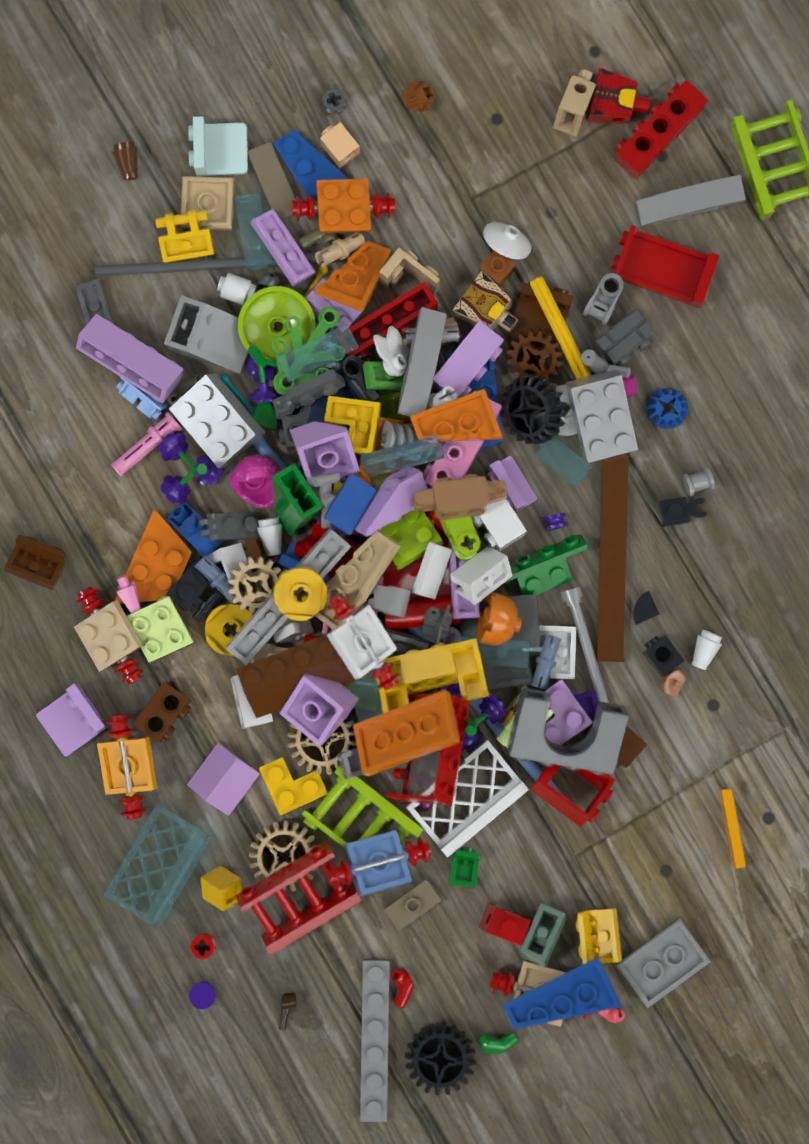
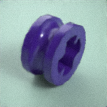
M565 513L542 518L543 522L547 523L545 531L568 526V523L564 521Z

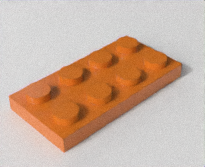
M446 690L353 725L362 774L365 776H371L460 742L450 692Z

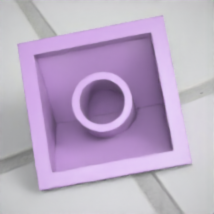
M218 742L187 785L206 802L229 816L260 773Z

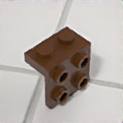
M530 281L529 283L523 282L514 314L518 322L512 331L509 332V336L512 339L520 340L519 332L522 331L525 335H528L529 328H532L534 334H538L541 328L543 329L544 336L551 332V341L557 340L535 296ZM554 288L550 292L566 322L573 296L568 295L569 291L565 289ZM533 341L534 343H537V344H544V343L539 342V341Z

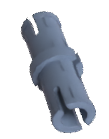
M205 555L194 567L211 582L210 585L213 588L216 587L232 604V598L236 594L228 593V588L233 587V585L228 583L225 570L222 571Z
M545 634L540 657L537 656L536 658L538 664L533 681L531 682L532 686L538 687L540 678L543 677L540 686L542 689L548 688L552 668L556 667L555 657L561 638L554 637L552 647H550L552 636Z

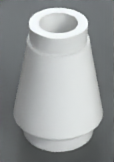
M279 518L258 520L259 527H257V531L266 556L282 554V523H279Z
M703 629L701 635L698 634L692 665L706 670L722 646L720 643L722 637Z

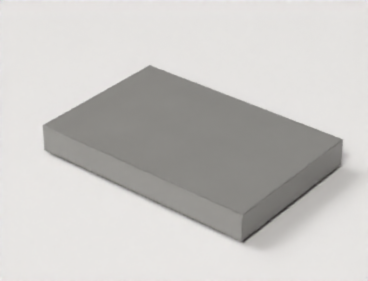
M678 918L624 957L621 962L616 963V966L646 1008H649L711 961L682 920Z

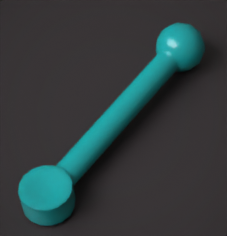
M221 374L219 378L241 401L250 415L253 416L255 407H252L229 381L227 374Z

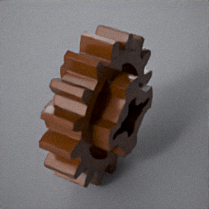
M529 328L528 335L521 331L518 335L520 340L512 339L511 344L514 347H508L507 353L512 355L507 358V364H513L510 370L511 373L518 372V378L527 374H538L542 378L546 377L550 378V380V373L558 374L559 370L556 366H562L563 360L557 357L563 355V350L556 349L559 346L558 340L551 341V332L544 336L543 329L540 328L538 334H534L533 329ZM533 341H539V342H542V343H544V344H537V343H534ZM522 346L525 355L518 360V351ZM531 353L534 355L539 354V360L537 361L536 358L530 359ZM552 354V362L547 366L545 358Z

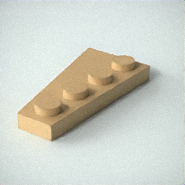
M376 531L353 554L354 557L346 565H342L336 571L337 574L328 583H325L327 587V601L323 609L319 610L314 616L333 630L342 624L343 620H333L336 614L333 609H326L330 605L328 601L339 593H342L343 596L350 595L347 602L349 605L356 604L353 614L359 611L399 550L400 545L383 533Z

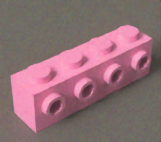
M489 399L497 419L502 406ZM485 440L440 442L434 454L438 456L434 465L428 464L423 473L427 488L431 489L432 483L441 478L462 479L468 472Z

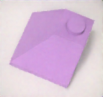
M305 674L280 714L320 747L347 718L358 698L339 682Z

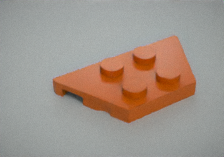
M155 510L151 514L126 573L129 583L131 581L135 582L140 603L157 601L159 598L166 596L165 594L185 572L193 553ZM117 594L115 601L118 600L119 604H124Z

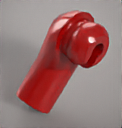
M398 968L393 970L391 974L392 981L395 982L399 990L393 1003L405 1009L414 990V983L407 970Z

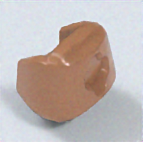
M678 669L672 670L662 677L660 689L666 695L676 697L686 681L685 675Z

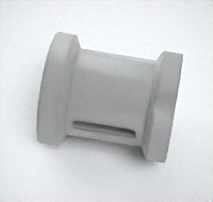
M705 467L703 471L692 475L683 474L684 485L690 497L694 496L695 492L707 488L710 490L715 489L714 478L709 467Z

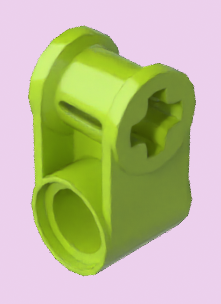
M463 517L440 520L455 555L464 561L473 558L480 547V539L474 528L472 518ZM463 542H465L467 545L471 544V549L469 550L467 547H462Z

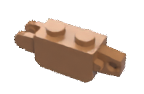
M469 474L458 480H452V478L448 477L441 478L432 483L431 489L417 491L415 496H413L412 506L415 511H434L435 517L440 520L483 515L489 504L507 499L505 481H486L485 476L478 477L477 474Z

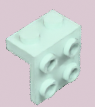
M193 117V125H189L188 128L189 141H193L194 151H189V165L194 166L196 175L246 174L248 171L246 125L244 123L205 124L204 117Z

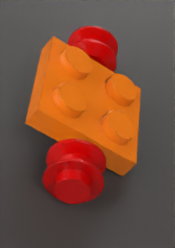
M368 179L317 180V202H315V205L310 195L307 196L306 200H300L298 195H296V200H291L292 216L297 217V221L300 220L301 216H307L308 220L311 221L314 213H318L319 234L370 232V211H372L377 219H379L381 213H386L388 218H390L391 213H395V198H390L389 192H387L385 198H380L379 194L376 193L372 200H369Z

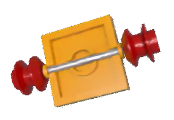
M126 713L111 715L110 720L105 722L112 726V731L107 733V735L117 739L97 743L105 795L125 793L126 796L119 801V804L125 805V810L121 812V815L127 816L128 820L143 817L142 813L146 812L147 808L141 807L140 802L145 800V797L137 794V792L151 791L158 788L150 738L148 736L128 739L127 736L134 731V729L128 728L127 722L132 720V717H126Z

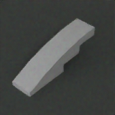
M736 175L637 200L636 205L642 227L688 218L692 214L718 210L722 206L745 202L746 198L741 175Z
M423 307L419 311L416 331L412 338L409 360L403 378L398 407L399 414L411 416L426 410L441 347L446 313Z

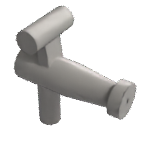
M593 350L582 352L581 360L587 365L590 372L599 374L616 369L622 377L629 378L630 368L610 365L603 358L598 357Z
M338 472L312 478L314 487L311 488L324 506L321 510L322 528H330L332 526L330 522L324 519V515L336 497L331 493L333 483L340 482Z

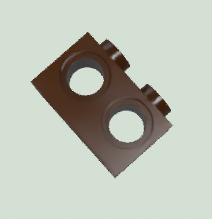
M164 681L133 722V725L158 743H161L163 739L168 741L176 730L173 727L178 718L183 720L192 707L189 706V703L192 700ZM174 695L178 698L179 705L175 710L170 711L167 709L165 702L169 696ZM154 717H160L163 721V727L158 732H154L150 728V721Z

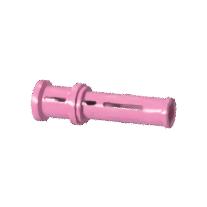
M166 412L165 417L154 427L150 426L148 428V434L115 462H112L111 466L122 477L149 452L165 441L166 435L181 431L183 428L169 412Z

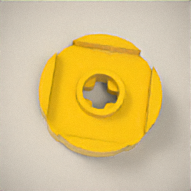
M298 566L285 570L280 574L274 585L273 597L277 607L286 617L296 621H304L314 617L313 615L323 609L327 601V587L317 572L307 567ZM298 587H303V590L307 591V596H302V600H297V596L293 595V592L298 590Z
M234 604L221 605L215 608L206 619L205 636L210 647L222 655L234 656L225 647L234 637L233 635L227 637L224 634L227 631L225 625L229 624L232 626L235 623L238 626L236 628V632H238L252 617V614L246 608L241 610L239 605Z

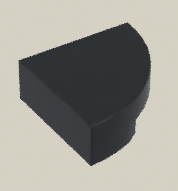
M649 591L642 594L634 606L633 620L635 625L659 615V611Z

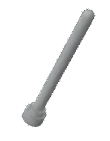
M577 587L560 592L563 602H566L567 607L570 606L598 702L609 703L580 606L582 602L581 597H583L581 588Z

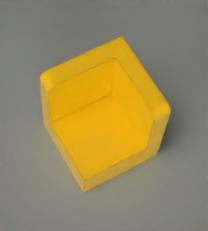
M218 866L200 877L204 900L223 912L238 903L236 895L242 890L240 877L222 866Z

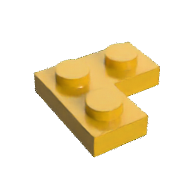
M328 396L324 422L326 424L350 427L349 438L354 454L373 456L381 404L379 402Z
M283 757L259 767L280 816L328 794L321 776L316 774V771L293 780Z

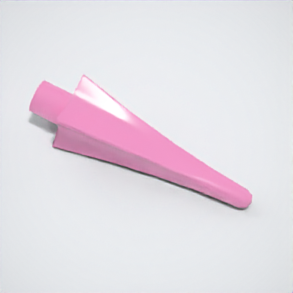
M126 575L117 577L116 580L119 584L117 594L130 613L140 610L141 605L135 582L131 581L129 583Z

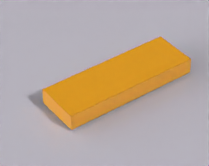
M730 788L719 789L732 868H744L746 861L733 791Z

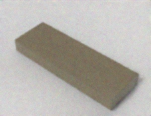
M271 142L247 151L271 209L275 210L281 221L293 217L291 213V200L296 199Z

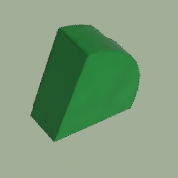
M268 402L257 403L252 417L261 427L275 431L277 428V418L273 407Z

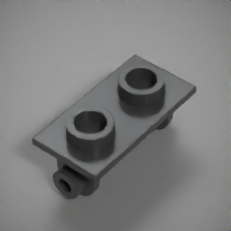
M451 605L447 606L446 611L435 607L427 609L421 632L425 640L436 643V645L440 644V642L445 644L453 616L448 615Z

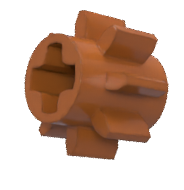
M417 79L407 83L408 88L403 90L404 93L402 95L405 106L412 110V112L418 110L419 113L429 110V104L433 103L434 91L431 85L425 83L424 80L419 82Z

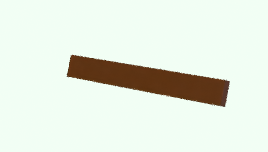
M623 454L602 459L596 659L598 662H623L629 455Z

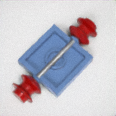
M397 830L348 843L345 845L350 866L343 859L340 861V866L335 867L331 862L329 863V869H326V876L329 884H334L336 889L339 888V883L343 881L350 885L352 876H354L360 897L404 885L412 881L406 861L414 867L417 866V861L420 859L424 863H428V857H431L430 845L419 837L417 844L413 845L411 841H407L405 850H402Z

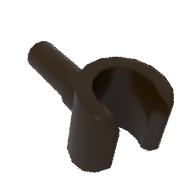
M285 993L282 996V1015L279 1030L284 1031L286 1029L288 1009L297 1007L296 993Z

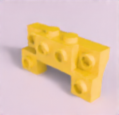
M476 638L448 645L437 644L430 649L421 651L410 650L403 655L383 660V663L394 664L391 669L393 674L400 673V676L397 678L398 683L389 690L379 689L383 713L409 704L408 694L457 683L460 686L461 696L465 700L470 701L489 696Z

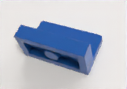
M349 474L324 515V519L333 524V529L339 533L350 535L377 490L354 474Z

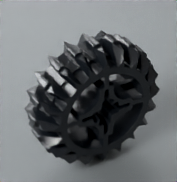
M527 374L514 379L513 383L506 387L507 392L501 395L505 402L500 404L504 409L500 416L505 417L507 421L504 426H510L511 428L509 435L517 434V441H525V444L534 443L538 445L544 443V441L552 440L555 435L561 432L559 427L565 424L562 417L568 414L562 410V407L566 404V402L560 400L563 392H556L557 384H550V378H542L538 374ZM529 408H532V409H536V408H537L538 410H537V411H534V410H528V409H529Z
M445 1022L441 1023V1030H436L435 1023H431L432 1032L428 1033L427 1029L423 1026L421 1027V1032L424 1035L422 1038L416 1033L413 1034V1039L417 1044L408 1042L407 1047L414 1052L405 1053V1058L413 1061L406 1063L405 1067L406 1069H415L409 1074V1078L419 1077L416 1082L418 1088L425 1082L426 1093H429L433 1086L435 1087L436 1096L440 1095V1088L445 1087L446 1095H450L449 1086L453 1085L454 1089L459 1091L460 1086L457 1083L459 1080L465 1085L468 1083L464 1073L468 1075L474 1074V1071L467 1066L476 1065L475 1059L468 1058V1056L474 1055L476 1051L474 1048L466 1049L472 1041L470 1038L464 1041L461 1040L465 1036L463 1030L457 1035L454 1034L456 1025H452L450 1030L446 1031ZM438 1038L435 1050L419 1053L424 1044ZM446 1038L458 1045L463 1057L451 1054L446 1050ZM442 1046L444 1058L448 1060L447 1062L443 1061L444 1064L441 1065L440 1071H438L437 1060L433 1059V1057L440 1053ZM418 1061H425V1063L431 1064L435 1068V1079L427 1076L422 1071ZM461 1065L456 1074L450 1078L443 1079L444 1070L447 1067Z

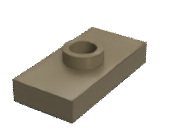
M425 879L386 907L384 911L398 931H400L442 900L429 881Z

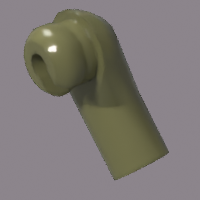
M316 228L298 240L304 250L315 244L327 248L332 245L333 241L337 240V236L335 233L319 234V228Z

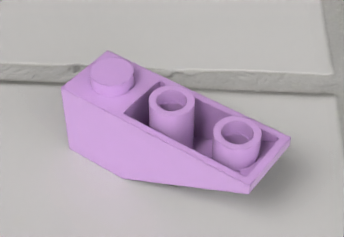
M406 466L387 477L371 499L354 530L365 536L373 535L388 523L396 522L405 513L415 510L412 506L413 496H415L417 491L428 489L422 472L411 466Z

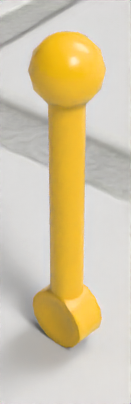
M327 266L319 268V274L303 296L304 298L316 287L323 275L328 274L329 269Z

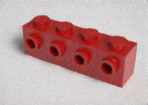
M424 281L336 335L337 343L344 348L346 357L353 355L363 361L370 356L369 351L376 348L374 335L386 338L390 326L395 327L401 336L405 335L406 328H414L413 324L418 320L421 307L436 311L438 310V302Z

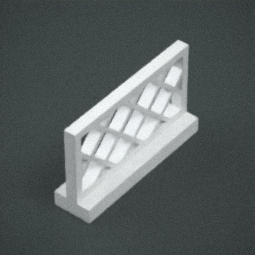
M485 740L464 758L466 763L458 769L459 772L462 768H473L472 783L457 782L456 780L450 818L435 817L436 804H432L431 817L420 816L414 808L420 803H410L406 806L447 858L529 790L488 740ZM486 748L493 754L492 766L478 765V756ZM474 759V765L468 764ZM498 761L502 767H496V762ZM477 769L492 770L490 785L476 783ZM496 770L506 771L512 778L504 786L494 785ZM435 783L420 795L430 796L434 792ZM457 786L471 787L470 801L455 800ZM475 787L490 788L489 799L484 803L474 802ZM494 789H499L495 794H493ZM455 804L469 805V814L465 819H454ZM473 806H479L473 811ZM424 820L431 821L430 827ZM435 821L449 822L448 833L441 839L434 833Z

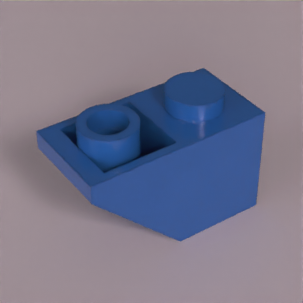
M187 502L175 507L166 518L203 556H209L223 542L210 541L209 536L201 537L200 531L208 530V526H199V520H203V518Z

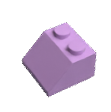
M314 421L290 430L310 487H314L312 478L315 476L338 472L340 477L360 471L346 427Z

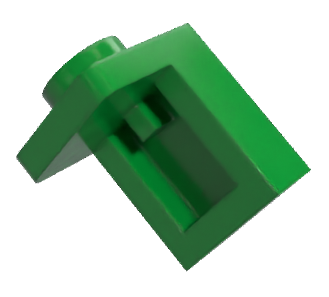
M460 847V851L456 850L452 854L448 885L475 889L478 865L482 854L475 853V849Z

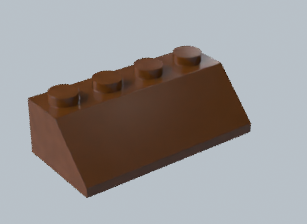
M327 634L235 669L244 694L256 718L283 709L305 674L339 682L343 686L355 682V678Z

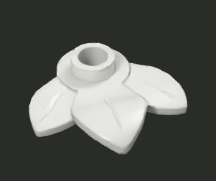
M390 326L386 338L374 335V342L379 356L383 359L385 371L390 376H401L405 374L410 351L408 346L403 344L399 331L395 327Z

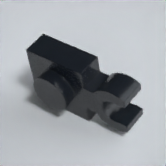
M686 497L659 501L663 527L690 523L689 516L691 515L698 519L707 516V512H697L696 505L704 503L705 499L697 498L691 504H687Z

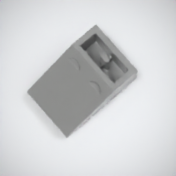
M181 295L164 342L166 349L240 374L248 351L243 346L239 337L238 317L206 303Z

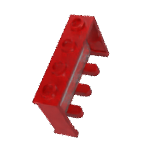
M408 694L409 701L414 702L432 694ZM450 695L460 742L408 761L406 769L395 768L393 776L404 781L402 794L388 792L387 798L403 803L452 806L470 701Z

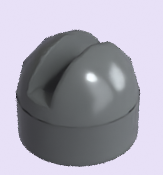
M268 272L260 278L257 286L260 289L279 286L280 280L277 275L273 278L271 277L272 273Z

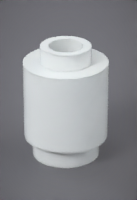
M228 273L226 277L221 276L217 291L221 292V298L244 305L247 299L255 293L257 285L251 284V280Z

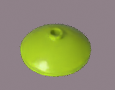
M282 286L267 287L251 295L244 303L238 318V333L245 349L248 351L250 346L255 345L266 359L276 361L275 353L271 350V343L276 338H282L287 343L285 351L287 363L294 361L290 334L285 328V322L291 316H296L301 320V328L299 330L304 347L316 328L315 315L308 301L295 290ZM290 320L288 322V325L291 329H296L298 327V323L296 320ZM276 323L283 324L282 331L276 332L274 330ZM277 341L274 344V348L277 351H282L284 345L282 342Z

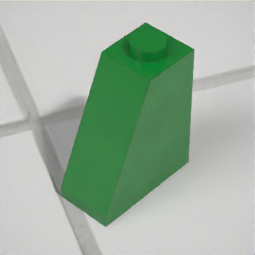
M295 463L272 477L275 514L289 536H292L310 525L324 506Z

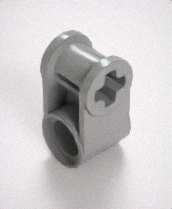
M610 273L601 279L583 315H590L602 321V324L606 326L623 289V281L620 276ZM613 281L616 283L618 290L614 293L607 292L604 288V283Z
M375 585L362 606L370 605L375 611L405 618L411 591L392 586Z

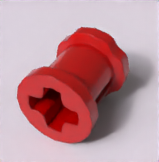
M206 933L198 935L191 942V953L197 959H207L216 949L215 939ZM202 940H205L206 945H210V948L205 953H201V948H197V945Z

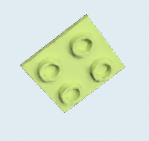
M163 596L157 602L127 615L128 620L143 644L141 649L148 662H152L194 642L170 596Z

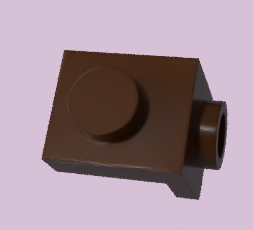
M255 537L245 540L247 547L243 548L247 560L251 556L253 561L257 562L258 557L262 556ZM279 556L270 559L273 562L271 568L277 567L280 560Z

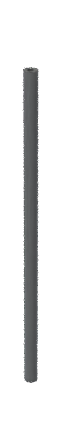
M352 252L349 253L347 258L343 260L338 259L332 263L347 262ZM315 253L304 254L310 264H318L315 259ZM273 256L164 263L95 266V275L109 276L279 265Z

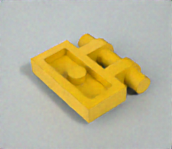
M193 209L188 210V213L178 215L168 213L165 214V217L155 219L157 228L167 227L168 231L167 235L158 237L163 263L213 255L215 253L210 227L199 228L200 221L208 220L207 210L197 211ZM190 223L191 231L177 233L176 225Z

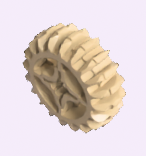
M343 721L340 725L343 731L332 733L331 736L337 737L330 739V743L327 742L328 745L325 746L326 753L324 747H319L314 742L310 743L311 739H301L302 732L297 729L296 734L288 733V737L296 738V743H289L288 747H297L298 750L293 752L291 756L295 758L301 755L302 759L299 760L298 765L302 766L307 761L309 765L306 771L308 772L315 765L317 766L316 774L320 775L322 773V767H326L327 774H331V765H335L336 769L340 766L338 756L331 760V744L345 739L341 753L350 750V745L357 746L356 741H351L350 737L355 736L354 731L350 732L348 729L355 724L354 721H349L347 724ZM317 746L321 751L323 761L312 759L306 754L303 747Z
M284 821L283 829H280L278 822H274L273 827L275 831L273 832L268 826H265L263 829L267 836L264 837L262 834L257 833L256 837L261 843H251V847L258 849L257 853H249L250 858H257V862L251 863L250 868L258 866L260 868V871L254 874L255 878L262 874L268 877L291 863L284 861L276 867L279 862L278 858L281 857L278 856V851L285 852L293 845L294 847L290 851L291 855L289 856L292 857L291 861L293 862L297 860L294 855L295 850L302 843L307 854L314 847L310 846L309 843L315 839V836L312 835L306 839L304 835L308 829L305 827L301 833L297 832L299 827L297 822L294 823L292 829H288L289 821ZM283 834L295 837L285 847H281L270 840L277 835ZM265 846L275 857V862L269 871L263 860ZM311 873L306 874L309 880L313 879ZM297 880L290 883L291 891H296L295 882Z

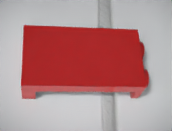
M631 225L629 232L623 231L619 245L623 246L621 255L615 254L610 268L615 270L614 274L620 276L623 282L697 308L701 307L717 265L719 254L709 252L707 255L638 231L634 225Z

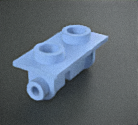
M122 377V380L116 387L119 390V394L132 404L140 398L142 401L137 408L149 419L154 418L158 420L162 415L161 410L170 406L167 401L161 403Z

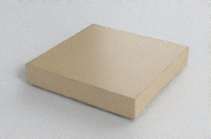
M182 176L181 214L188 213V210L193 209L197 211L207 210L208 220L199 222L200 229L210 227V230H232L234 178ZM190 223L180 225L181 229H191Z

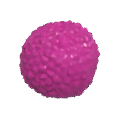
M251 455L245 457L234 468L232 475L229 477L231 481L230 486L237 496L245 502H249L252 506L257 508L273 507L275 504L272 477L282 471V469L274 459L264 455Z

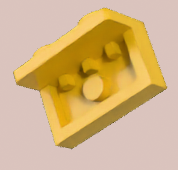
M591 909L578 912V917L576 918V929L580 934L578 952L583 965L596 958H599L601 963L621 962L617 909Z

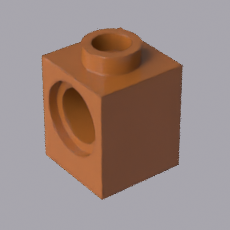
M494 250L481 264L478 274L483 271L501 287L515 271L516 264L508 257Z

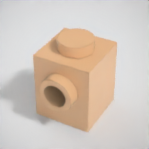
M341 122L336 126L333 124L328 126L321 133L320 141L322 147L339 168L360 153V146Z

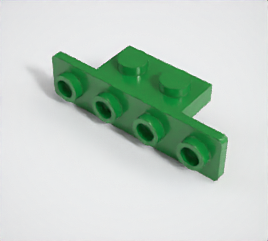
M582 534L571 535L557 544L546 545L535 553L519 556L515 561L509 563L512 577L506 582L517 579L522 596L537 595L569 582L573 579L565 558L584 551L589 546Z

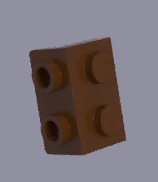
M18 535L15 548L5 565L4 571L53 591L65 568L66 553L56 546L42 544L33 537Z

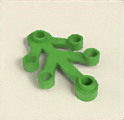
M325 307L319 312V324L304 347L299 330L301 328V320L296 316H291L286 320L285 328L289 331L295 358L290 368L285 356L287 349L286 341L282 338H276L271 343V350L275 353L279 371L274 377L273 386L280 395H285L288 393L287 389L318 376V372L321 370L329 371L326 367H320L315 373L298 375L303 366L330 360L338 362L344 358L345 350L339 345L333 346L330 350L312 353L327 329L333 328L338 324L339 313L335 308ZM326 313L333 314L334 320L332 322L325 320L324 316ZM290 320L297 321L298 327L296 329L289 327L288 322ZM275 342L283 343L284 348L282 351H277L274 348ZM334 349L341 351L340 358L333 357L332 351ZM283 378L291 380L290 387L287 388L282 385Z

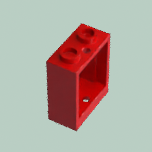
M561 765L546 766L530 790L580 828L587 821L592 823L600 812L597 808L600 802L605 804L614 791L610 788L616 780L607 773L597 775L586 769L574 771L598 789L596 795L583 811L548 784Z

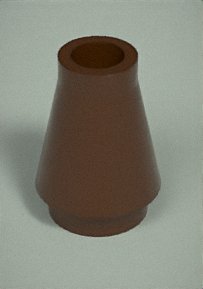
M127 141L113 145L114 151L112 153L123 176V181L137 179V147H134V142Z

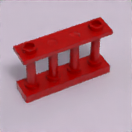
M328 842L314 846L307 854L253 886L245 887L236 895L242 912L251 907L265 928L266 932L261 937L270 955L362 901L352 881L350 885L340 882L338 889L332 884L334 892L324 898H320L307 877V873L319 866L326 875V869H329V860L335 857ZM295 880L298 881L312 903L302 911H297L283 887ZM273 893L289 917L278 925L273 923L260 901Z

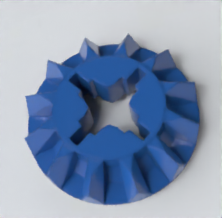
M670 387L654 392L647 403L649 419L654 425L663 429H672L682 424L689 410L687 399L680 391ZM673 399L674 405L672 409L675 413L668 412L662 417L661 414L664 407L661 403L668 404Z

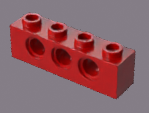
M687 79L681 85L676 83L667 93L669 98L664 103L659 101L651 109L650 114L652 116L646 122L642 119L633 128L634 134L629 140L626 138L622 139L615 147L617 152L614 160L635 180L706 107L709 100ZM677 105L682 108L683 113L674 114L670 107ZM662 124L666 131L658 133L653 129V125ZM637 142H644L647 144L648 150L640 151L636 148L635 144Z

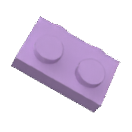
M511 456L502 461L497 460L489 466L490 473H488V477L491 481H505L508 494L506 500L515 513L537 500L536 495Z

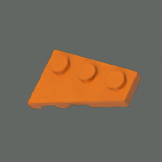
M367 241L348 258L346 264L331 273L330 278L325 283H320L316 287L315 294L364 312L379 281V271L389 260L392 249Z
M485 389L410 416L419 443L503 439Z

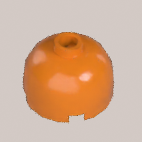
M491 592L485 597L483 604L488 606L484 612L480 611L477 639H479L478 643L498 646L509 641L514 632L519 633L522 618L518 617V609L510 598Z

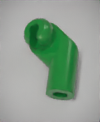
M512 1031L501 1039H494L489 1034H483L478 1040L483 1052L497 1055L503 1054L519 1042Z

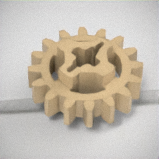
M251 556L248 557L247 564H244L241 560L238 561L239 570L232 568L231 572L235 576L234 578L227 579L228 583L233 585V587L228 588V593L236 594L232 598L233 603L241 601L239 608L244 610L248 606L251 614L254 613L255 608H260L273 593L275 582L279 578L277 574L281 571L278 566L271 568L273 562L270 559L263 563L262 556L258 557L257 562H254ZM252 568H258V570H257L256 572H253V573H247V572H246V571H248V570H250V569H252ZM269 574L273 578V589L267 584ZM260 579L259 582L264 590L257 587L253 589L249 581L257 582ZM239 581L245 585L243 596L239 591ZM262 596L266 597L261 601H254L255 598Z

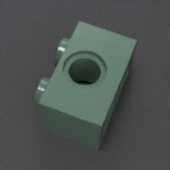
M541 903L520 950L521 957L546 968L566 922V914Z

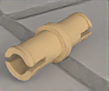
M355 232L343 240L337 239L332 242L331 246L317 251L315 259L319 265L321 264V267H325L338 259L343 260L348 257L349 253L365 244V239L360 232Z

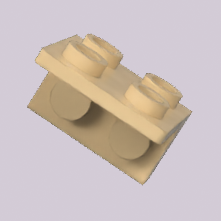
M398 248L379 271V283L387 289L391 284L396 285L404 275L403 270L407 271L421 283L425 281L428 288L434 293L439 290L440 279L437 277L439 275L437 271L429 265L424 267L418 263V257L408 249L403 251Z

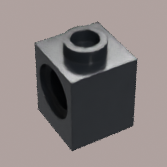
M656 635L644 644L647 649L642 654L660 677L666 676L685 661L666 636L659 639ZM659 647L666 649L668 652V658L665 662H660L655 657V651Z

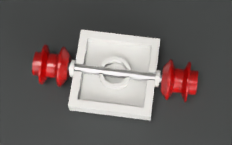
M342 593L335 595L328 601L330 605L326 609H333L336 613L333 620H343V623L327 634L328 638L355 679L361 678L371 669H374L371 679L378 678L380 683L377 688L391 689L398 683L397 678L400 676V673L393 674L391 669L394 664L383 663V660L397 650L396 646L370 605L364 606L353 614L356 604L349 605L347 600L350 595L343 596Z

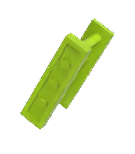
M792 100L786 102L783 107L784 113L752 123H749V121L745 122L744 116L740 115L733 117L729 124L760 220L771 218L775 212L776 205L809 196V150L800 125V110L797 106L794 107ZM788 123L792 137L760 147L753 146L751 141L752 133ZM789 148H796L800 161L769 171L761 170L758 162L760 157ZM797 172H804L808 185L774 196L772 193L769 194L766 186L768 181Z
M341 765L335 771L338 775L336 779L338 782L312 814L308 810H304L302 813L306 817L303 821L315 831L319 827L344 848L348 842L341 836L366 804L369 806L371 802L380 808L377 812L379 815L359 840L375 836L386 821L390 822L392 818L400 824L397 834L401 845L407 837L411 838L414 835L418 838L424 830L358 776L344 779ZM352 786L359 791L357 794L358 799L332 830L320 820L345 788L349 789Z

